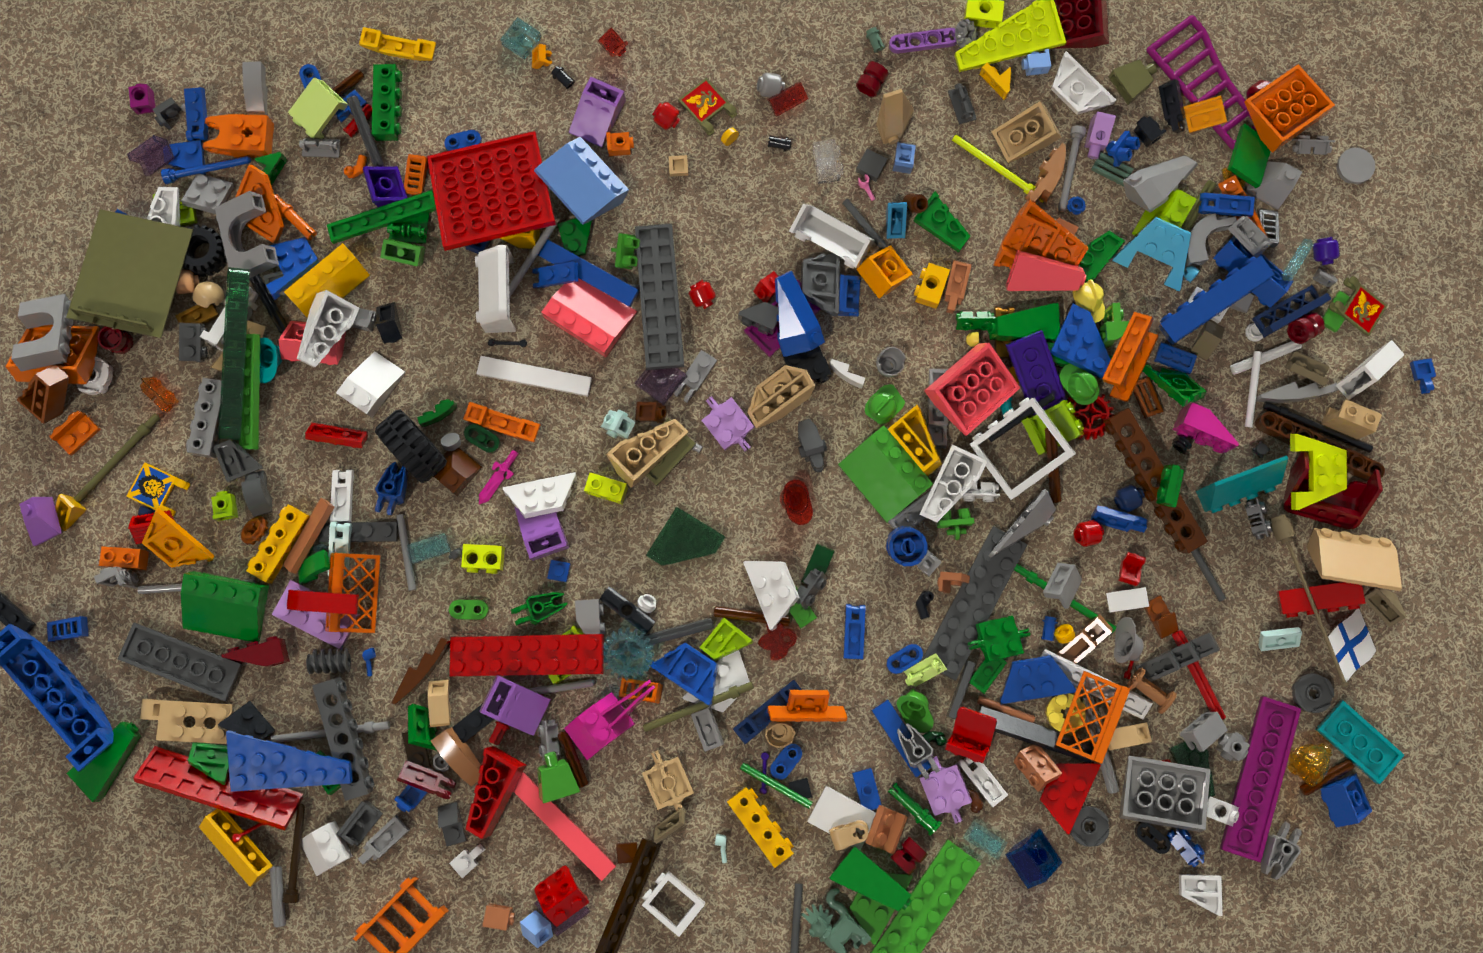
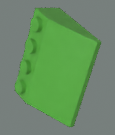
M884 425L838 464L886 523L933 485L931 480Z

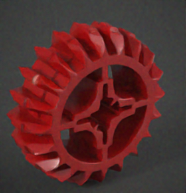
M1104 394L1100 397L1098 396L1093 403L1084 405L1083 409H1079L1074 413L1076 419H1080L1083 422L1084 430L1082 431L1087 441L1090 437L1096 440L1098 436H1104L1106 430L1103 421L1114 415L1110 413L1114 410V407H1108L1111 400L1105 402L1103 400L1105 398ZM1069 397L1067 399L1068 403L1071 402L1075 408L1077 403ZM1094 403L1100 408L1101 411L1095 409ZM1087 411L1092 414L1090 418L1085 415ZM1102 419L1098 428L1091 429L1094 420Z

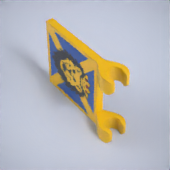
M144 462L126 497L154 510L158 507L163 512L170 510L174 517L176 511L164 506L174 485L188 490L190 483Z

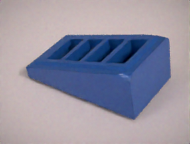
M80 616L47 622L48 642L87 637V617ZM69 623H70V634H68V626H67V624H69ZM74 623H77V633H75ZM62 624H63V634H64V635H61V627H60V625H62ZM56 625L57 636L53 637V626Z

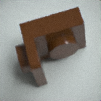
M637 402L635 421L663 424L667 414L666 406L658 402Z

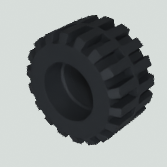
M194 225V228L188 227L193 229V234L183 266L191 270L195 275L199 274L201 277H206V274L213 276L214 271L219 273V268H224L226 266L224 261H227L221 236L215 230L205 225H202V227ZM209 243L207 254L202 258L195 259L194 253L196 248L201 244Z

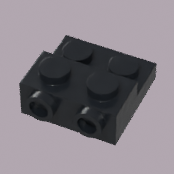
M819 346L811 351L786 357L782 354L785 365L807 370L814 383L822 384L831 377V371Z

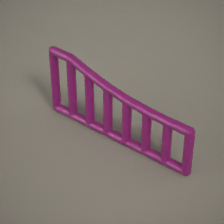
M1190 15L1147 47L1146 52L1171 81L1175 79L1179 81L1180 91L1191 104L1213 98L1224 88L1228 89L1232 97L1223 103L1224 110H1227L1237 102L1243 111L1224 126L1217 125L1212 128L1228 147L1233 150L1236 139L1233 140L1227 132L1249 116L1251 119L1244 103L1246 100L1224 70L1207 30L1194 15ZM1191 24L1196 29V34L1164 58L1156 52L1159 47ZM1202 38L1205 49L1174 72L1168 63ZM1209 55L1213 66L1188 85H1185L1179 77ZM1217 72L1222 82L1197 99L1191 91ZM1252 126L1251 128L1257 132L1255 126Z

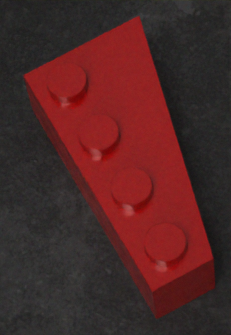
M1342 582L1308 587L1318 613L1322 609H1327V613L1340 611L1339 607L1346 606L1348 610L1359 609L1361 604H1366L1363 587L1359 584ZM1304 588L1276 592L1280 614H1286V618L1298 617L1299 612H1306L1307 615L1314 614Z
M495 746L484 748V758L479 769L478 784L475 786L474 801L470 807L465 829L480 839L492 835L526 767V764Z

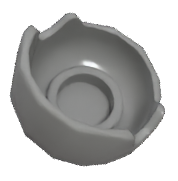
M887 347L879 353L876 359L878 372L888 378L897 376L904 369L906 357L901 349Z

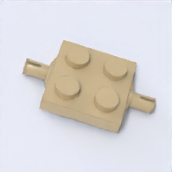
M657 750L655 753H651L656 765L643 772L642 775L657 810L666 806H674L675 810L678 811L679 808L683 807L681 801L685 797L694 794V791L679 757L662 761Z

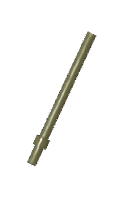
M154 413L145 423H142L137 428L138 431L84 486L74 499L80 503L135 444L152 431L151 428L160 417Z
M752 681L738 687L735 685L730 687L728 691L713 696L712 705L730 698H738L741 696L740 694L754 689ZM702 701L644 724V731H650L709 706Z

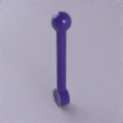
M764 752L761 755L763 759L762 773L766 775L769 755ZM762 782V787L759 791L763 795L767 793L766 784Z

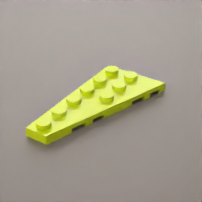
M1054 0L1034 1L1030 6L1006 19L991 31L989 30L982 37L955 52L954 56L959 72L982 67L987 62L994 64L1032 52H1040L1045 49L1065 45L1066 40Z

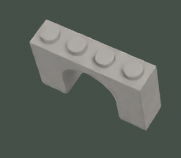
M248 191L215 207L216 219L231 278L245 281L279 265L275 247L261 244L245 251L241 243V233L246 223L266 213L261 194Z
M66 294L20 303L18 317L27 329L53 325L52 329L42 338L13 345L11 359L20 371L67 362L68 354L70 353L69 342L72 338L71 326L73 325V319L66 317L71 303Z

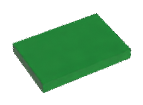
M1246 124L1240 126L1228 170L1254 188H1258L1261 186L1271 151L1261 141L1258 133Z

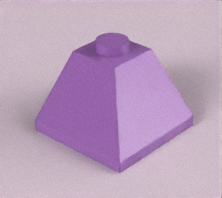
M31 497L20 503L24 523L33 546H38L62 533L53 497Z

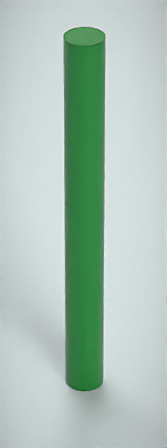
M743 762L740 770L809 809L812 805V801Z

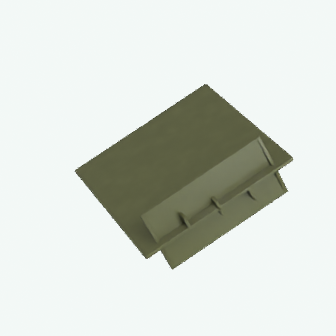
M100 209L66 317L116 330L129 331L134 333V335L138 333L162 338L193 229Z

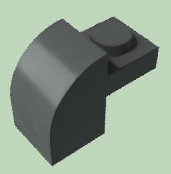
M265 471L246 475L245 482H241L245 502L253 517L272 512L273 500L266 488L267 476Z

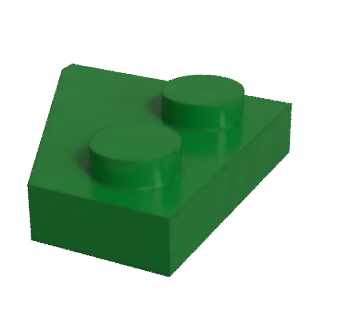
M193 742L188 763L222 785H226L229 773L227 746Z

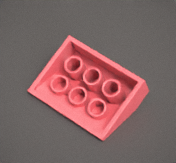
M578 278V282L563 284L551 297L541 313L545 319L602 356L607 357L637 314V311Z
M988 342L977 344L924 391L933 404L967 436L1016 393L1020 386Z

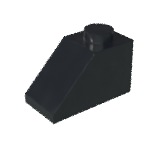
M395 302L376 307V326L384 344L395 343L402 339V328Z

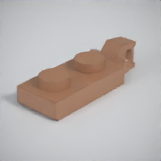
M953 260L944 295V301L948 302L947 313L953 314L956 304L961 305L972 264Z

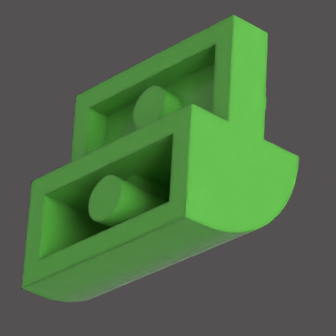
M1112 303L1105 310L1104 324L1098 329L1106 349L1113 346L1123 336L1129 321H1121L1123 320L1124 313L1123 309H1120V303Z

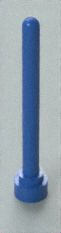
M245 156L177 171L168 168L161 170V176L165 184H171L181 177L249 164L251 158Z

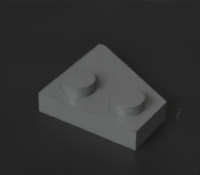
M233 439L213 446L227 482L263 469L262 465Z

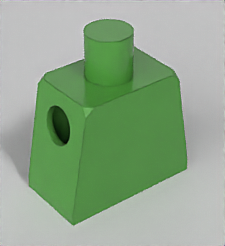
M556 752L544 754L546 765L537 768L539 798L543 804L580 792L566 760H557Z

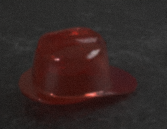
M793 479L788 481L780 494V503L793 523L805 525L809 523L813 515L807 486L800 480Z

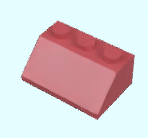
M289 322L278 339L281 359L300 361L297 359L306 322ZM346 332L332 346L320 363L338 365L343 356Z

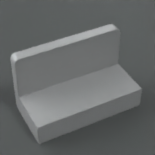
M1057 563L1043 591L1045 598L1059 599L1065 609L1069 608L1082 581L1076 566Z

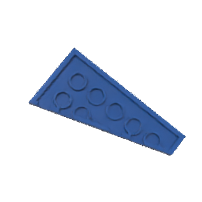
M230 730L226 732L231 792L349 784L353 782L350 761L318 755L312 751L299 750L296 747L269 740L256 739L253 736L237 734Z

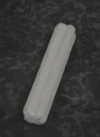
M273 866L269 870L274 927H283L286 925L285 904L282 902L284 893L282 867Z

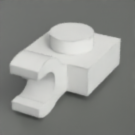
M479 844L470 853L467 849H464L449 864L461 878H464L479 864L475 859L485 851V848Z

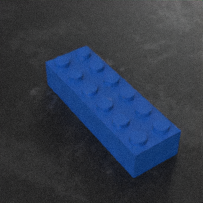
M1251 257L1244 262L1243 268L1240 270L1235 268L1229 272L1224 281L1219 279L1209 287L1210 290L1208 292L1201 291L1194 296L1193 302L1189 304L1186 301L1176 310L1177 313L1172 315L1170 312L1164 316L1158 328L1171 346L1270 280L1275 274L1263 257Z

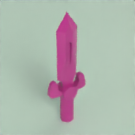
M512 450L502 464L494 462L492 470L495 471L498 467L500 469L494 472L480 492L479 505L490 500L504 480L506 472L507 480L514 475L509 470V467L518 456L517 452Z

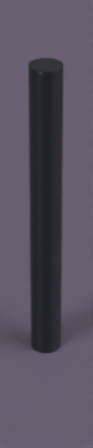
M1050 393L1038 401V403L1043 408L1055 400V398ZM1030 407L989 437V441L993 442L1036 412Z

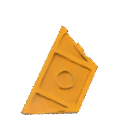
M159 507L156 509L142 541L144 546L171 568L184 564H196V561L205 559L207 562H210L214 559L213 553Z

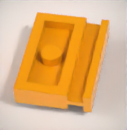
M1221 95L1183 106L1189 133L1227 123Z

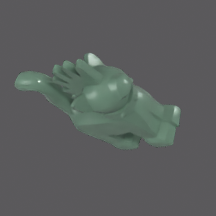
M834 888L830 889L826 896L828 905L840 914V918L833 926L829 925L833 915H828V909L823 913L822 905H819L818 911L815 905L812 904L813 912L805 908L808 915L801 913V915L811 924L809 929L811 937H819L820 942L823 941L836 953H847L843 944L849 939H852V945L857 950L861 944L866 945L872 938L863 927L856 923L849 914L848 909L841 902L835 901L834 896L840 890Z

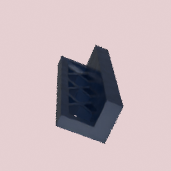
M1313 285L1255 316L1252 320L1265 338L1292 321L1331 300V297L1328 293L1320 297ZM1310 292L1314 301L1304 300L1305 293ZM1291 301L1299 303L1298 310L1290 308ZM1276 309L1285 311L1283 318L1275 316ZM1262 317L1270 319V324L1266 328L1260 320Z

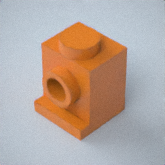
M606 132L609 157L631 155L634 141L633 137L629 136V132L611 134Z

